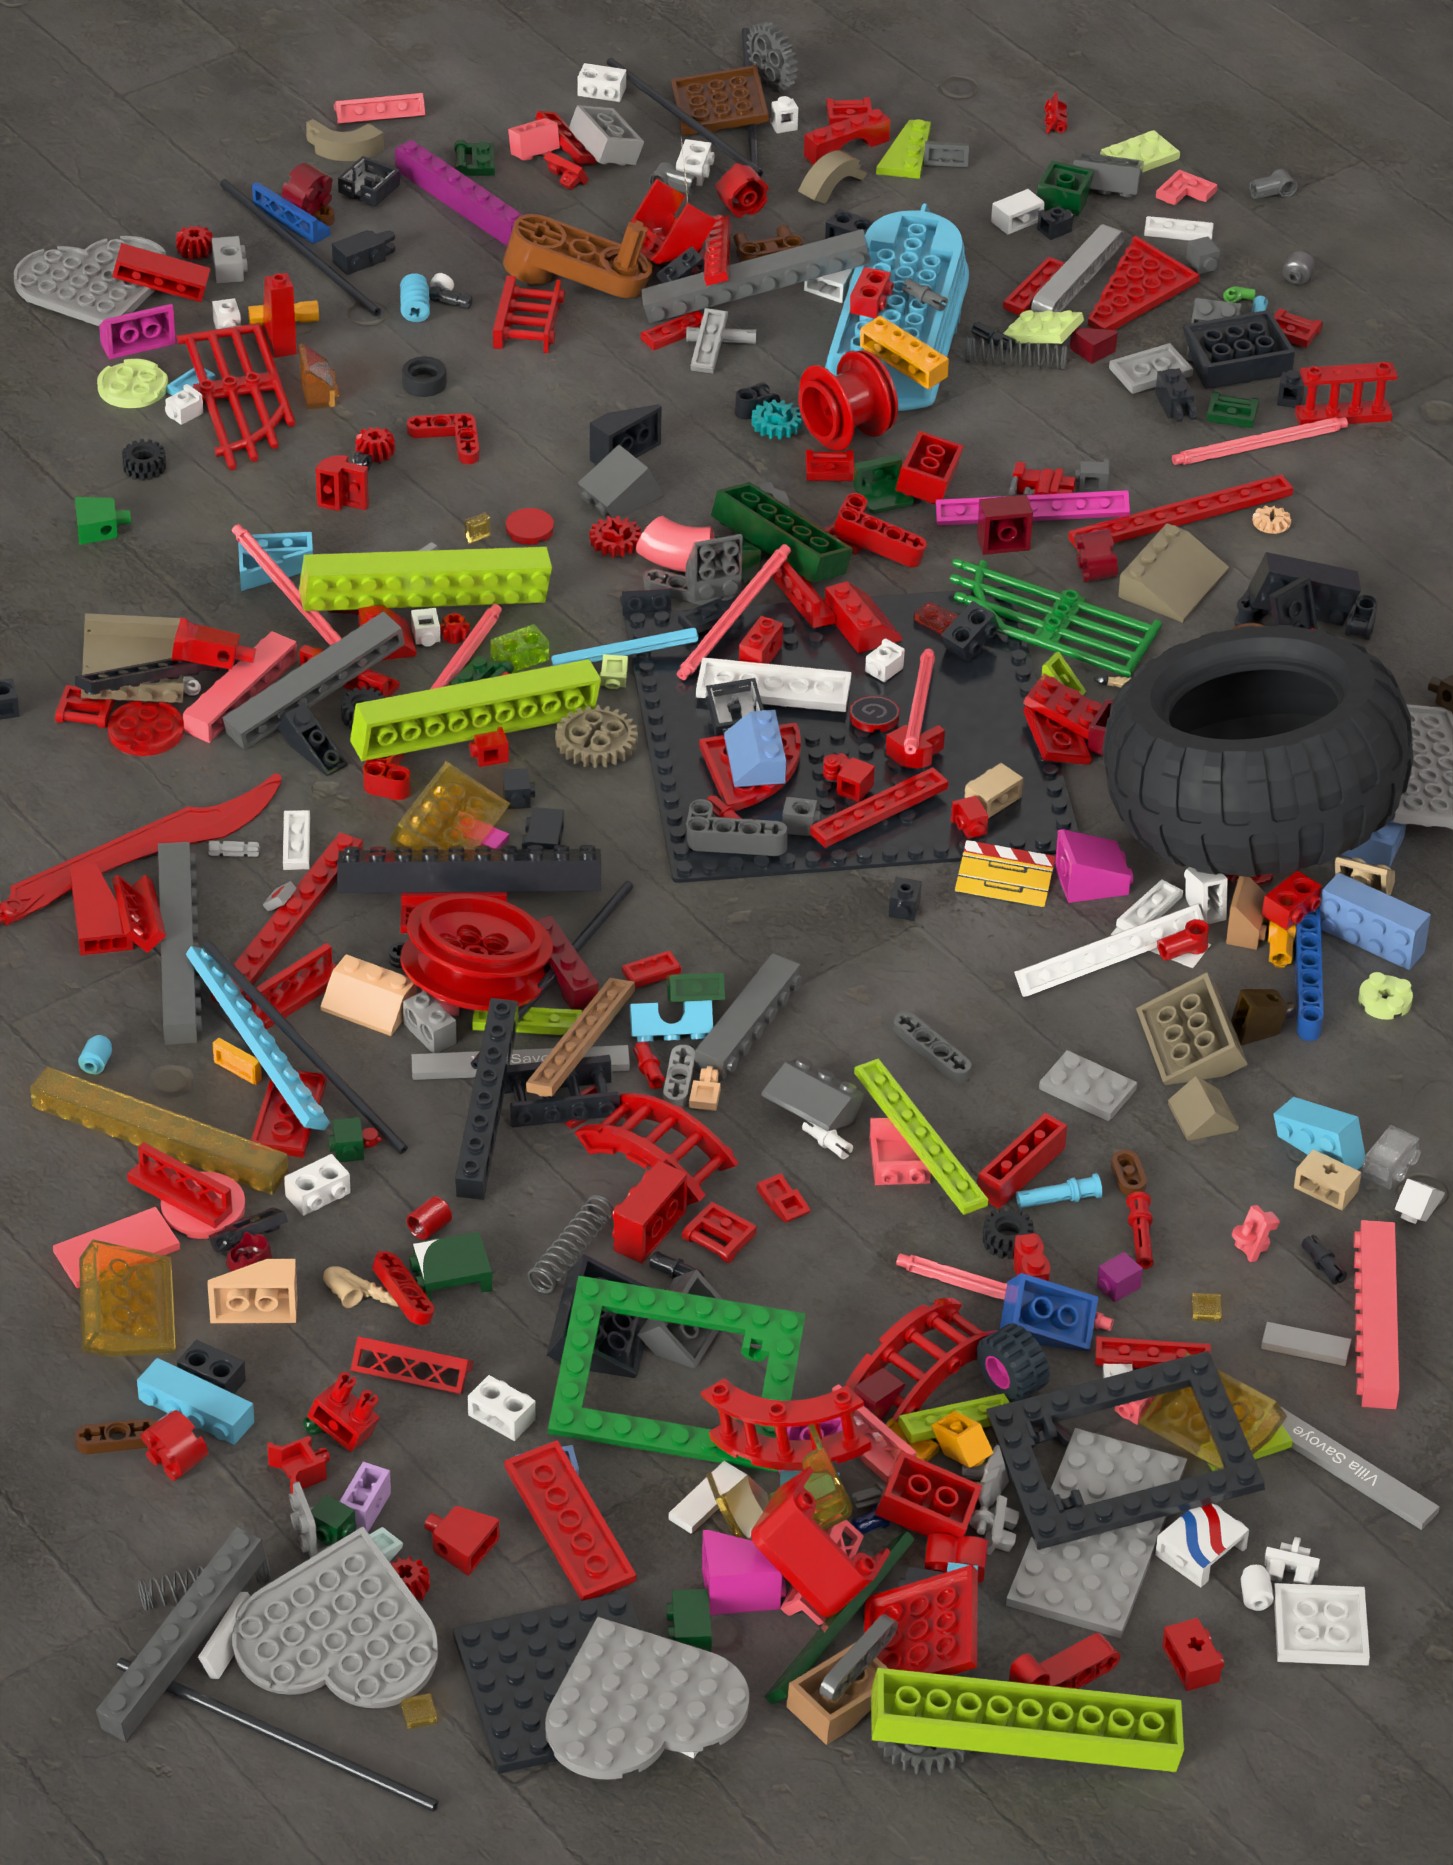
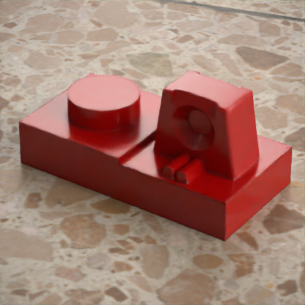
M549 151L544 156L548 170L554 175H562L559 182L565 188L572 190L578 183L585 185L588 182L589 178L582 167Z

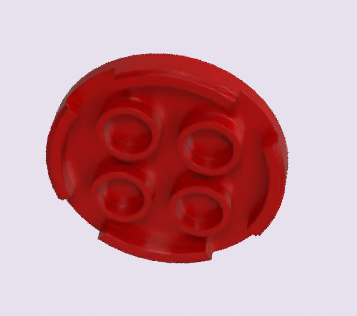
M132 701L122 705L111 714L107 728L108 737L117 749L127 754L136 756L157 755L170 750L182 739L184 734L183 717L174 706L166 702L142 703V701Z

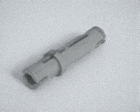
M687 327L686 342L697 341L700 328ZM725 328L722 343L756 344V329Z

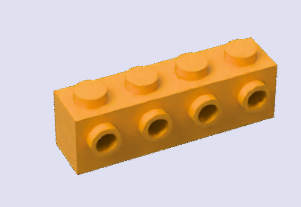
M878 316L861 327L860 347L873 353L876 357L928 390L948 377L949 358L884 317Z

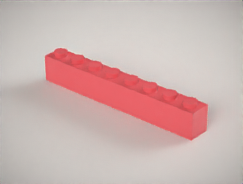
M1361 1220L1360 1231L1354 1232L1353 1243L1354 1248L1359 1250L1354 1255V1268L1359 1269V1272H1355L1354 1289H1359V1293L1355 1294V1310H1360V1314H1356L1355 1331H1360V1335H1356L1355 1352H1360V1356L1356 1358V1373L1361 1374V1378L1357 1377L1356 1395H1361V1407L1396 1409L1399 1395L1395 1222Z

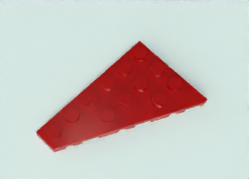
M1134 236L1129 248L1127 247L1125 250V255L1121 257L1114 275L1110 277L1109 283L1105 286L1101 299L1096 303L1094 311L1089 315L1087 326L1092 329L1115 330L1199 282L1200 275L1141 238Z

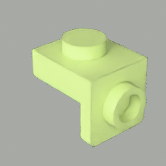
M603 654L602 670L600 672L601 686H605L608 689L626 688L628 656Z

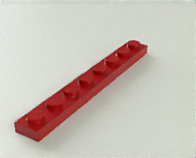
M723 215L714 216L713 218L717 222L706 238L704 264L706 286L729 280L731 236L729 215L725 217Z

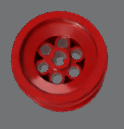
M849 351L842 355L837 366L836 376L820 365L809 366L801 376L798 399L804 423L811 434L832 451H843L850 445L855 426L868 436L878 437L891 429L896 423L898 398L893 380L884 364L869 351Z

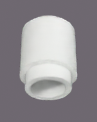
M1261 1565L1246 1567L1240 1579L1244 1604L1249 1609L1256 1611L1264 1610L1274 1601L1270 1574Z

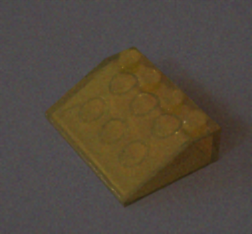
M446 761L399 821L389 841L397 847H412V850H423L425 846H436L438 850H449L450 846H463L464 850H475V847L480 846L507 810L510 803Z
M93 1239L79 1257L82 1351L107 1357L173 1353L176 1348L171 1257Z
M1217 1369L1251 1452L1255 1454L1273 1438L1287 1418V1415L1275 1400ZM1191 1387L1157 1395L1138 1423L1217 1469H1223L1224 1466Z

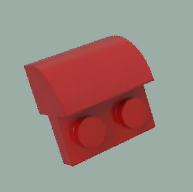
M344 455L328 457L317 465L315 470L318 507L340 511L342 506L362 510L367 509L369 505L367 466L349 463L348 456Z

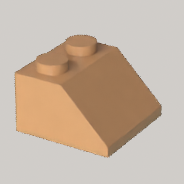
M1239 876L1230 908L1226 944L1257 950L1259 941H1265L1267 925H1264V923L1269 924L1270 920L1262 915L1266 893L1250 877Z

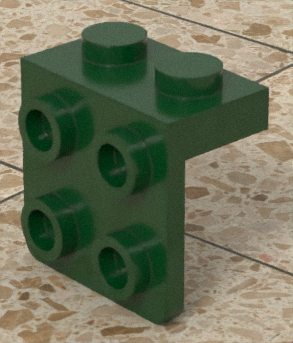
M899 454L854 463L853 487L858 494L863 495L867 499L866 508L870 513H881L914 504L912 496L904 495L902 492L895 490L902 468V458Z

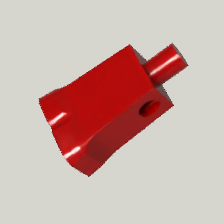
M181 617L174 640L171 661H187L232 670L235 660L254 663L256 648L239 645L241 634L195 624Z

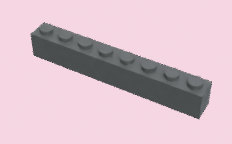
M384 611L371 618L358 629L330 645L326 650L312 657L297 669L292 670L288 675L271 684L256 696L251 697L235 710L230 711L223 717L227 734L242 749H248L278 729L277 726L285 713L304 703L310 708L405 645L402 628Z
M239 1527L234 1529L96 1709L102 1730L127 1742L266 1559L262 1539Z

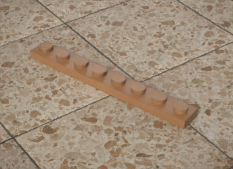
M615 978L608 979L526 1082L527 1092L544 1097L555 1094L635 992V982Z

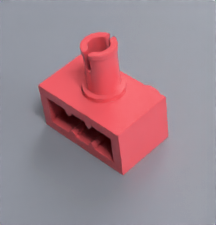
M547 118L508 129L511 154L520 158V160H531L535 155H546L548 151L552 153V150L560 148L558 125Z

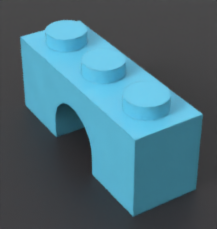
M712 1000L683 1002V1016L674 1024L666 1023L660 1018L658 1003L629 1005L631 1037H637V1042L653 1041V1036L664 1035V1041L680 1040V1034H691V1039H704L713 1028Z

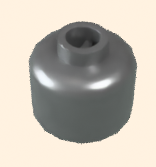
M1296 251L1291 253L1283 266L1282 273L1284 278L1295 285L1307 283L1315 269L1314 259L1306 252Z

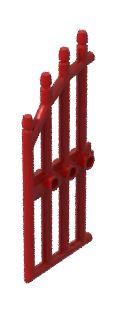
M261 323L177 335L178 345H187L199 383L193 384V388L202 394L203 402L207 404L220 443L219 447H214L215 456L224 455L228 468L235 470L237 464L233 452L246 448L250 460L256 462L258 460V453L255 443L264 437H267L272 449H277L278 440L274 431L275 427L283 417L289 427H293L295 419ZM255 334L268 370L267 373L258 374L253 371L241 335ZM232 336L245 376L234 377L230 375L218 338ZM209 340L222 380L212 381L207 378L195 342ZM275 390L280 406L271 418L261 394L262 391ZM249 394L254 399L263 427L252 435L238 395ZM225 397L230 400L243 438L242 440L229 443L215 402L217 398Z

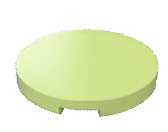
M125 359L124 363L112 367L107 366L101 371L97 379L98 392L103 400L114 406L122 408L145 407L164 397L166 386L168 385V376L154 362L143 359Z

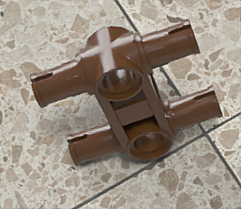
M780 225L777 228L776 234L778 237L749 242L744 232H737L733 237L737 247L736 253L739 263L802 246L803 239L798 235H792L787 225Z

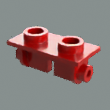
M1055 92L1052 99H1048L1044 106V111H1046L1044 123L1046 124L1047 134H1049L1051 129L1062 133L1068 127L1066 118L1067 105L1065 102L1058 100V93Z

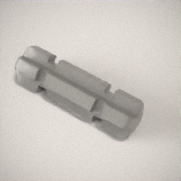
M209 841L208 844L210 856H220V854H223L226 857H244V854H248V857H258L260 851L259 843L248 841V844H245L244 841H223V843H220V841Z

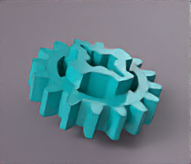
M772 400L770 403L764 401L763 406L757 405L756 410L752 411L751 425L754 427L755 432L761 431L760 436L769 435V439L777 436L781 440L784 436L791 438V433L798 434V429H802V415L799 407L793 408V403L787 405L785 400H782L780 403H777L776 400Z

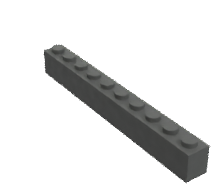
M863 229L729 265V280L706 286L703 272L641 289L643 306L649 323L870 264L869 247Z
M190 842L158 843L160 912L166 937L161 940L165 1045L197 1043V1032H202L201 1015L196 1016V1013H201V997H196V994H201L200 978H195V976H200V974L186 955L191 946L199 947V941L194 942V939H199L198 923L193 924V921H198L197 905L192 906V903H197V887L192 888V886L197 885L196 870H191V868H196L195 852H190Z

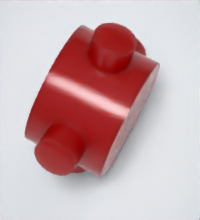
M366 1128L362 1131L364 1147H374L378 1142H381L382 1137H378V1132L375 1128Z

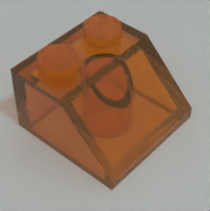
M304 343L299 344L300 382L307 410L335 407V397H339L338 384L335 383L334 369L329 368L326 358Z

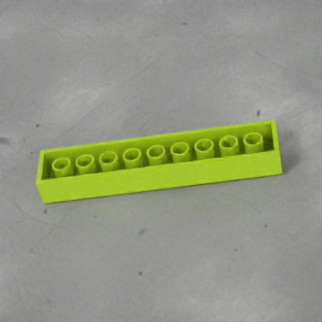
M547 547L309 554L303 557L299 593L303 611L352 610L384 605L387 608L545 603L552 565Z
M587 659L357 703L350 741L361 761L473 740L474 735L495 732L498 727H503L504 733L560 723L562 717L568 718V712L576 714V708H580L582 711H586V706H589L592 710L596 708L601 678L591 661Z
M877 1668L871 1690L872 1740L1170 1772L1177 1771L1184 1752L1181 1700L884 1668Z

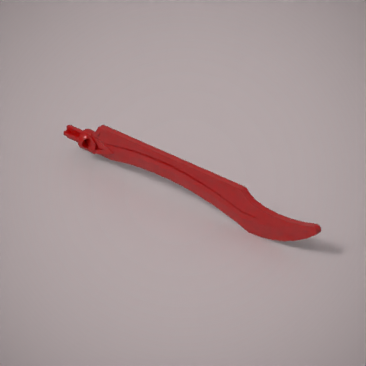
M275 773L249 792L219 805L211 807L188 806L10 886L9 898L0 902V924L4 923L8 926L21 920L28 914L47 906L72 890L70 866L96 863L101 874L134 860L158 853V843L190 842V844L224 838L236 832L252 821L269 804L281 784V775Z

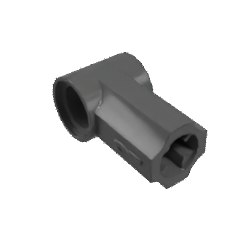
M661 163L649 178L651 187L657 178L675 190L686 193L684 172L675 170L669 163ZM685 173L687 194L692 195L697 184V177Z
M1278 169L1269 177L1251 181L1249 188L1251 196L1254 200L1278 194L1284 198L1290 197L1297 191L1298 185L1285 169Z

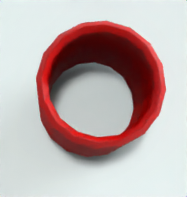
M434 1196L407 1216V1225L414 1236L421 1240H427V1238L451 1222L452 1212L444 1200Z

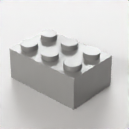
M577 105L568 128L575 135V138L585 146V149L595 157V160L601 164L636 165L644 144L640 136L614 108Z

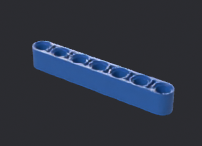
M1320 905L1315 911H1310L1305 915L1299 924H1296L1294 943L1297 1034L1306 1041H1314L1320 1037L1324 1015Z

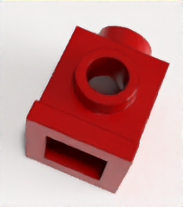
M498 727L495 732L474 735V742L469 743L471 757L476 758L479 767L509 762V743L503 727Z
M977 796L952 801L951 822L953 824L956 823L959 830H963L968 839L987 834L988 814Z

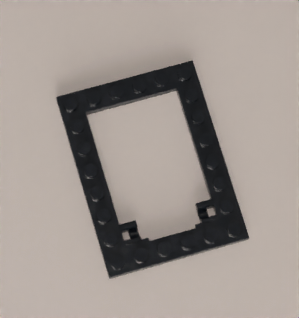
M1209 1351L986 1409L987 1418L996 1442L1000 1447L1004 1463L1037 1550L1265 1490L1262 1475ZM1191 1387L1224 1466L1220 1470L1085 1505L1079 1489L1072 1490L1070 1496L1065 1499H1061L1059 1494L1054 1495L1053 1489H1047L1032 1448L1035 1447V1444L1050 1441L1053 1437L1057 1436L1054 1422ZM1043 1426L1044 1430L1035 1432V1427Z

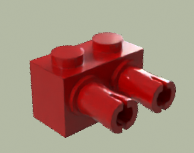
M342 1372L335 1383L315 1398L307 1417L348 1451L352 1452L372 1435L380 1419L373 1412L379 1398L375 1394L371 1399L373 1392L370 1390L362 1391L360 1398H356L351 1394L356 1384V1378L353 1376L349 1381L351 1374L349 1372Z

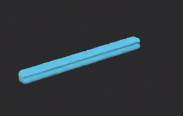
M688 628L553 655L551 660L553 666L587 659L591 663L603 660V654L629 656L695 643L698 641V634L696 628Z

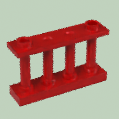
M506 276L493 327V349H502L504 340L513 338L543 341L544 353L549 352L550 344L555 342L554 327L559 306L565 300V290L561 289V280H556L554 291L520 288V286L516 285V276ZM521 297L552 301L550 305L516 302V299ZM515 311L546 313L548 317L513 315ZM513 324L545 327L544 332L509 329V327H512Z
M1393 362L1300 368L1301 377L1304 385L1308 386L1306 405H1296L1295 415L1299 425L1311 424L1334 417H1345L1348 424L1392 421V411L1388 400H1384L1387 381L1397 380L1398 377ZM1377 381L1375 400L1361 401L1364 382ZM1342 383H1354L1352 402L1338 403ZM1331 384L1329 403L1315 404L1318 385Z

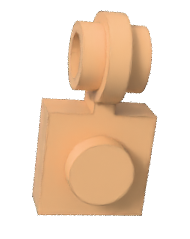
M713 1066L701 1069L700 1081L693 1080L689 1108L717 1110L721 1091L720 1083H718L719 1070L714 1069Z

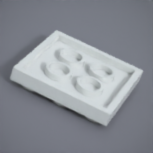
M1274 1584L1277 1662L1369 1665L1370 1655L1365 1587Z

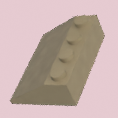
M1166 523L1120 574L1118 597L1183 623L1226 575L1229 567L1191 533Z
M1208 973L1136 1008L1165 1085L1189 1082L1195 1076L1203 1080L1224 1077L1248 1065L1220 991Z

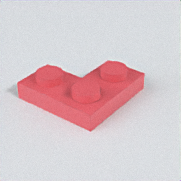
M1178 170L1157 189L1156 198L1176 205L1186 195L1206 202L1217 192V184Z

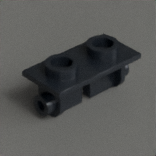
M671 588L623 591L622 596H620L623 616L632 613L672 611Z

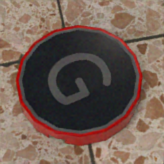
M878 696L863 697L856 700L850 706V721L859 730L872 733L874 729H881V732H885L894 728L899 723L900 709L890 699Z

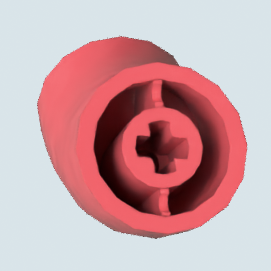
M659 516L641 534L636 552L657 565L675 571L686 572V563L694 542L715 539V535L711 526H685L673 522L664 516Z

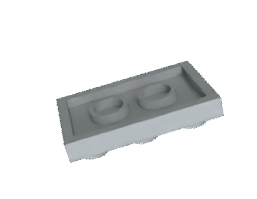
M1170 343L1111 360L1109 363V369L1132 394L1156 387L1157 371L1180 368L1185 378L1193 376L1192 366Z
M1066 1050L1040 1080L1039 1090L1110 1122L1137 1090V1082Z

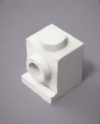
M782 96L778 98V101L772 102L770 123L776 133L798 129V107L793 98L790 99L789 97Z
M188 384L184 385V390L165 399L166 414L181 425L203 414L202 394Z
M436 608L411 610L412 633L414 634L415 643L432 646L435 642H440V625ZM431 619V623L419 624L418 620Z
M885 638L882 640L881 646L866 656L865 672L886 682L903 669L905 649Z

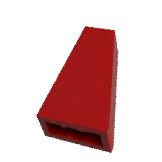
M278 273L265 277L262 329L274 358L297 354L294 286L288 273Z
M97 864L70 866L80 956L133 950V941L124 934L117 901Z

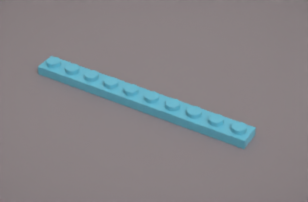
M191 946L186 953L187 957L299 1121L306 1128L325 1131L330 1121L323 1113V1108L314 1100L311 1091L303 1084L299 1078V1073L292 1068L287 1060V1056L275 1043L274 1037L265 1029L263 1021L254 1013L251 1004L245 1000L238 985L232 981L225 970L204 948Z

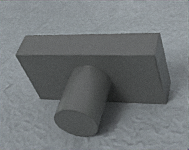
M925 141L924 165L968 167L969 143Z

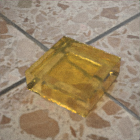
M486 512L465 520V539L469 543L490 536V516Z
M1192 1293V1321L1221 1322V1294Z
M430 1693L405 1698L401 1701V1709L407 1729L437 1724V1715Z

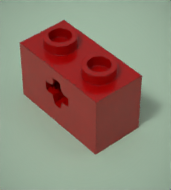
M760 616L739 644V661L769 664L782 647L783 623Z
M1198 1618L1164 1627L1162 1647L1186 1691L1220 1682L1221 1670L1224 1668L1223 1656L1220 1651L1215 1650L1209 1630L1203 1628Z

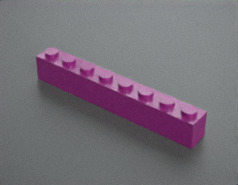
M410 140L395 148V168L400 169V174L507 246L514 221L518 217L523 216V214L415 141Z

